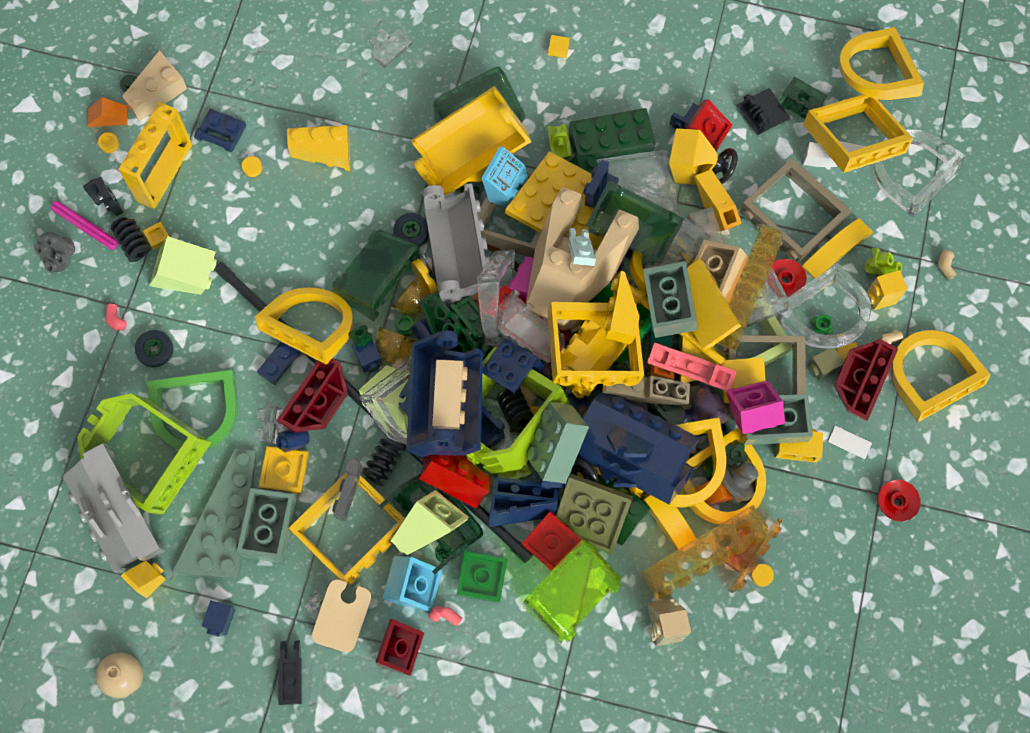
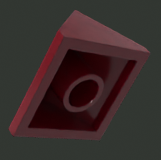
M389 619L375 663L377 666L411 676L424 632L394 619Z

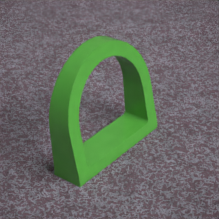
M233 370L147 381L149 400L162 409L163 390L224 382L226 414L219 429L213 435L206 438L212 442L208 449L216 446L229 435L238 416L236 376ZM150 412L153 427L159 437L170 446L180 449L185 441L174 436L167 428L165 421Z

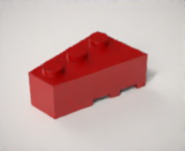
M462 455L425 456L419 478L474 508L478 507L489 492L491 478Z

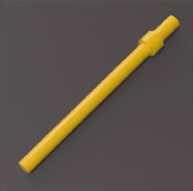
M629 284L634 301L638 305L642 304L650 311L646 294L641 290L637 291ZM692 332L679 333L717 364L721 365L725 361V358L714 349L709 348L706 351L702 349Z

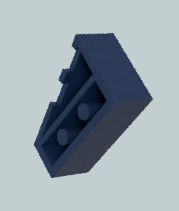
M495 477L489 527L544 519L550 511L556 515L559 488L552 487L548 489L542 487L539 482Z

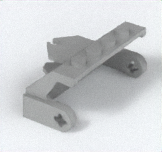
M472 183L465 184L463 193L449 199H445L443 187L432 185L423 190L438 293L447 307L451 303L457 304L468 295L471 297L489 286L487 269H491L489 256L485 257L484 250H487L486 237H481V231H484L482 218L478 219L477 213L481 212L479 200H475Z
M102 443L83 453L84 458L63 477L71 491L68 493L70 499L74 504L77 503L81 509L78 512L80 518L84 523L89 524L91 528L89 534L94 542L98 541L101 547L99 553L105 562H109L114 573H120L126 570L125 567L136 559L149 561L166 552L163 543L157 544L112 460L115 457L112 448Z

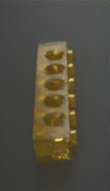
M762 225L729 302V306L741 327L716 344L737 350L781 246L782 231Z
M754 505L640 573L656 600L659 598L665 599L673 593L672 590L679 586L680 588L687 586L691 583L692 578L697 575L703 576L707 574L712 566L725 563L732 554H740L748 548L747 545L754 541L758 543L765 539L768 533V525ZM742 528L749 530V533L744 536L739 535L737 532ZM726 539L731 543L727 547H722L719 545V542ZM703 551H710L712 553L708 558L700 556ZM684 562H691L693 564L687 570L681 567ZM666 573L674 575L670 581H665L662 578Z

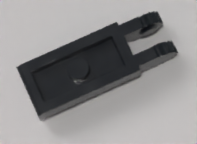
M300 640L294 642V658H287L288 646L286 641H281L280 659H278L279 706L302 704Z

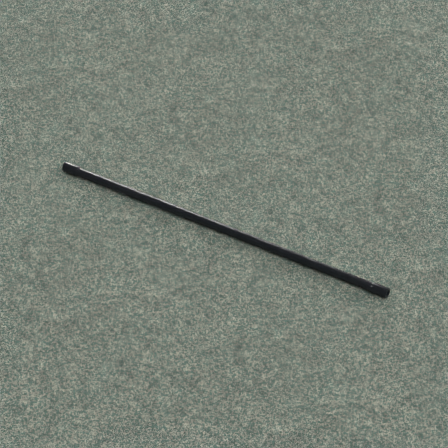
M219 262L215 266L214 271L235 288L259 312L267 306L223 262ZM281 318L278 319V321H280L281 323H283V324L289 326V325H288L284 320H282ZM305 354L314 364H316L318 360ZM345 379L348 396L406 449L407 437H401L364 407L360 392ZM410 453L423 466L425 457ZM461 501L524 563L531 559L533 554L502 525L489 527L490 514L481 505L474 508Z

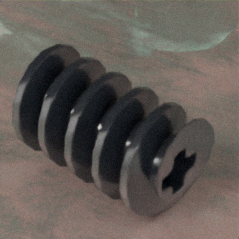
M121 217L111 224L110 229L114 232L113 234L117 238L119 245H121L128 261L136 262L142 259L151 250V247L147 245V240L143 238L144 235L140 232L139 226L136 225L135 219Z
M518 387L515 393L505 389L497 396V402L511 430L515 433H521L534 417L526 399H524L523 393H521L520 387Z
M382 438L379 441L381 446L375 447L377 453H372V460L366 462L369 468L364 467L362 469V473L379 486H384L380 481L381 479H389L384 473L393 472L389 465H397L393 458H401L398 450H406L399 443Z

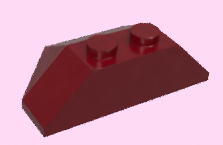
M879 339L848 351L833 385L847 412L864 421H868L898 348Z
M333 358L327 365L317 361L276 421L293 432L325 429L348 395L341 363Z

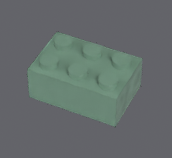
M686 261L643 269L655 338L698 330Z
M808 394L779 395L783 401L785 424L777 425L774 428L761 429L754 433L742 434L743 445L808 442L813 437Z
M556 402L548 403L547 408L543 412L540 426L535 432L533 444L528 450L527 459L543 481L566 484L589 426L572 405Z
M250 488L237 553L242 558L285 563L291 533L289 527L293 523L297 504L294 494Z

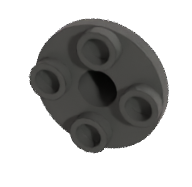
M46 232L39 236L37 243L34 244V250L40 256L48 272H61L68 268L70 256L75 252V245L68 237L61 238L54 232Z
M748 461L743 462L740 466L736 464L729 466L726 463V470L721 485L726 487L736 502L747 501L754 495L752 482L758 478V470Z

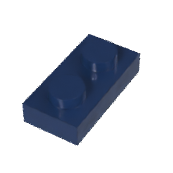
M280 342L257 370V373L275 385L298 357L300 351Z

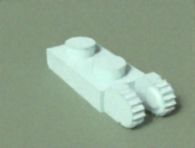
M569 228L568 247L573 264L595 266L596 257L591 241L588 239L589 232L587 229H582L580 236L576 237L575 228Z

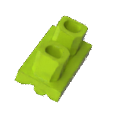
M567 125L547 126L550 152L565 160L572 158Z
M872 248L873 258L868 259L865 263V270L868 274H878L881 276L899 270L902 272V264L899 261L893 262L894 258L890 252L883 253L879 248Z

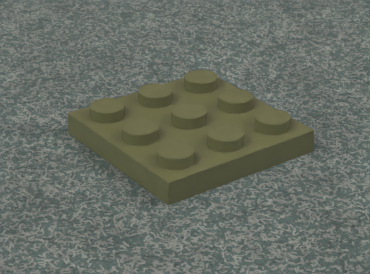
M570 474L556 516L583 539L582 543L613 554L633 496Z

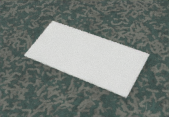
M837 426L834 427L828 441L863 459L866 458L872 445L871 442Z

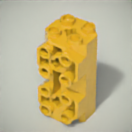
M585 320L578 334L575 333L566 349L563 348L560 352L561 371L609 370L628 344L605 338L606 330L603 329L605 320ZM573 383L565 387L570 389L577 398H582L583 396H589L597 384L584 386L581 383Z

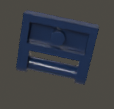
M209 109L201 126L196 130L194 138L223 147L225 151L233 152L247 125L245 121ZM207 131L214 132L216 134L222 135L230 139L224 140L222 138L208 134Z

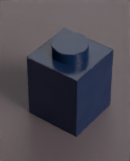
M372 339L363 347L352 345L354 354L364 373L368 371L374 372L383 365L382 358Z
M210 600L201 626L207 629L206 633L216 637H219L220 634L227 635L236 609L232 606Z

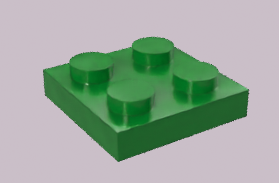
M465 551L457 596L500 603L508 559Z

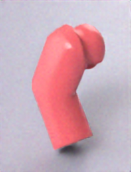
M434 606L428 614V617L434 622H438L440 617H442L454 626H458L462 620V617L449 607Z

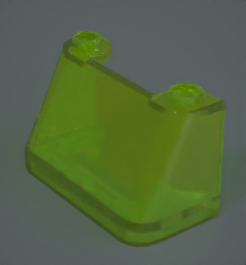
M584 538L527 596L523 602V608L560 644L565 640L569 642L577 634L575 631L577 625L610 592L614 595L622 586L620 583L622 578Z

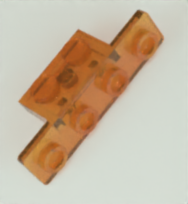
M780 518L776 519L764 536L747 524L743 527L721 560L739 573L728 589L730 593L736 592V590L740 592L747 581L744 578L748 572L752 574L759 564L756 560L760 554L764 556L770 548L768 542L772 537L776 538L782 529L780 524L783 520Z

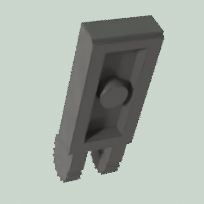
M352 458L347 462L348 464L345 467L347 476L346 479L341 481L339 488L341 494L339 500H335L332 508L333 516L343 522L347 519L362 473V465L356 458Z

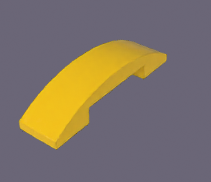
M858 218L802 265L803 269L817 281L838 260L857 244H861L868 238L873 231Z

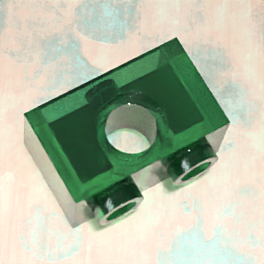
M794 77L783 92L780 104L785 109L795 112L805 120L808 111L824 106L828 96Z

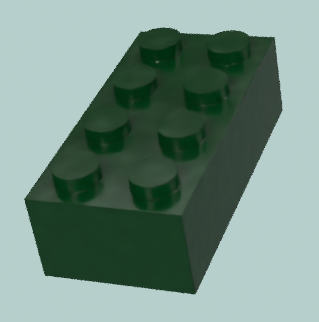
M647 108L576 120L569 123L568 134L574 156L576 154L596 156L597 163L599 164L601 160L610 162L653 154L656 141Z

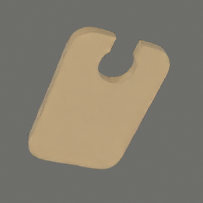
M335 579L328 585L312 632V639L317 644L342 652H350L354 649L371 601V592L367 588L358 585L356 599L351 603H346L341 599V593L346 588L347 582Z

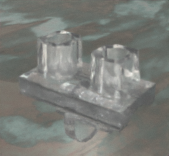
M268 402L266 407L258 409L257 417L258 420L264 421V427H257L255 429L256 439L277 445L276 438L278 433L286 428L276 421L282 413L281 407L275 406L273 402Z

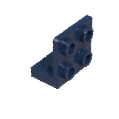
M504 338L484 365L483 374L515 393L531 369L541 373L545 366L536 355Z

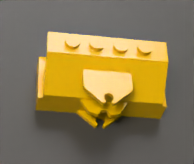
M493 86L411 140L413 146L423 157L414 161V166L429 186L438 185L443 187L445 197L469 181L483 182L482 176L500 146L513 154L529 144L531 139L527 129L508 106L500 92Z

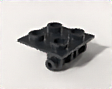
M770 88L755 96L747 94L743 97L744 101L737 104V107L757 136L790 119V116Z

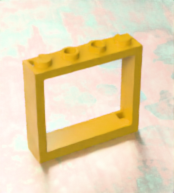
M858 95L809 110L803 124L843 173L904 154L913 140L911 135L878 99L865 95ZM864 112L888 140L848 152L825 126V123Z
M158 102L118 169L135 200L154 210L193 145L178 110L161 102ZM167 131L171 139L144 183L140 174ZM134 167L138 168L136 173L132 172Z
M551 302L547 310L553 383H560L563 386L573 383H581L584 386L603 384L605 386L625 384L626 386H634L639 384L644 376L639 325L635 339L631 344H628L631 371H561L557 320H605L606 317H609L610 310H607L608 303Z
M346 472L289 527V530L338 579L346 581L347 585L349 583L352 585L360 577L359 573L364 568L368 569L376 561L375 557L380 552L384 553L389 549L392 538L405 518L360 476L358 486L397 524L344 575L303 533L334 504L335 500L339 499L341 494L339 491L340 484L343 479H346Z

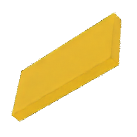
M699 258L688 266L687 270L698 330L693 332L702 349L706 351L741 327L704 261Z

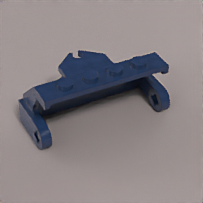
M440 331L412 343L410 377L399 395V398L404 399L406 397L403 403L399 402L398 405L408 416L406 451L420 457L428 455H467L481 450L483 351L478 348L466 353L448 351L458 344V335L453 331ZM436 360L463 361L464 367H468L467 380L463 381V389H466V402H462L461 411H465V423L460 424V429L433 428L432 426Z
M602 391L593 400L583 418L589 428L577 457L598 467L606 483H609L610 479H615L613 487H636L670 504L686 485L693 472V466L687 464L686 461L691 451L698 444L699 437L663 420L659 416L645 411L639 406L625 401L621 397L603 393Z

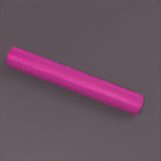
M54 201L51 205V209L109 249L114 250L118 246L117 239L61 202Z

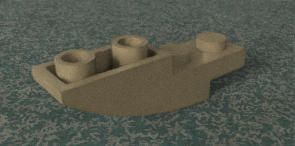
M649 376L648 378L643 377L639 384L634 386H626L625 384L603 385V393L617 395L628 401L663 405L689 404L690 383Z

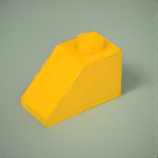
M146 560L121 575L136 592L145 598H148L166 580L162 575L164 570L155 562L151 565Z

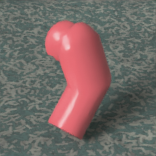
M107 304L106 323L113 330H125L127 322L117 316V305Z

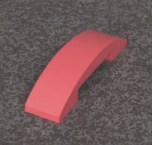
M654 343L647 362L725 391L731 389L737 372Z

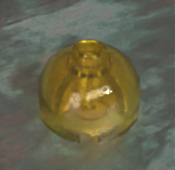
M420 276L416 277L417 283L413 280L398 296L399 299L391 305L402 315L415 316L419 312L423 315L418 301L430 295V292Z
M379 327L375 339L378 352L384 355V360L395 363L396 360L404 361L411 357L412 343L417 342L415 339Z

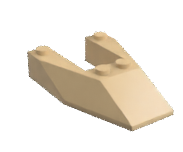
M562 187L552 204L535 247L525 309L548 319L547 310L551 302L589 303L612 281L639 230L638 217L619 210L598 250L593 249L596 257L595 266L573 264L566 235L582 208L581 194ZM557 320V323L564 326L570 320Z

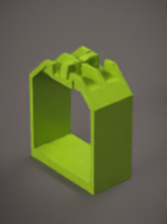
M494 347L492 351L488 354V356L485 358V360L483 361V367L487 363L489 358L492 356V354L495 352L497 347ZM531 369L521 385L546 401L511 447L493 451L481 443V450L463 455L475 466L479 463L485 465L483 469L492 475L522 469L528 461V450L533 444L535 432L540 426L543 412L549 402L570 405L561 386L553 383V381ZM482 374V400L496 383L484 374Z
M130 393L102 400L96 408L102 415L91 414L87 419L94 427L91 431L83 427L77 436L81 460L84 458L83 453L102 443L106 445L125 419L131 407L142 405L188 437L148 497H145L125 483L138 507L147 513L164 514L212 442L148 398Z

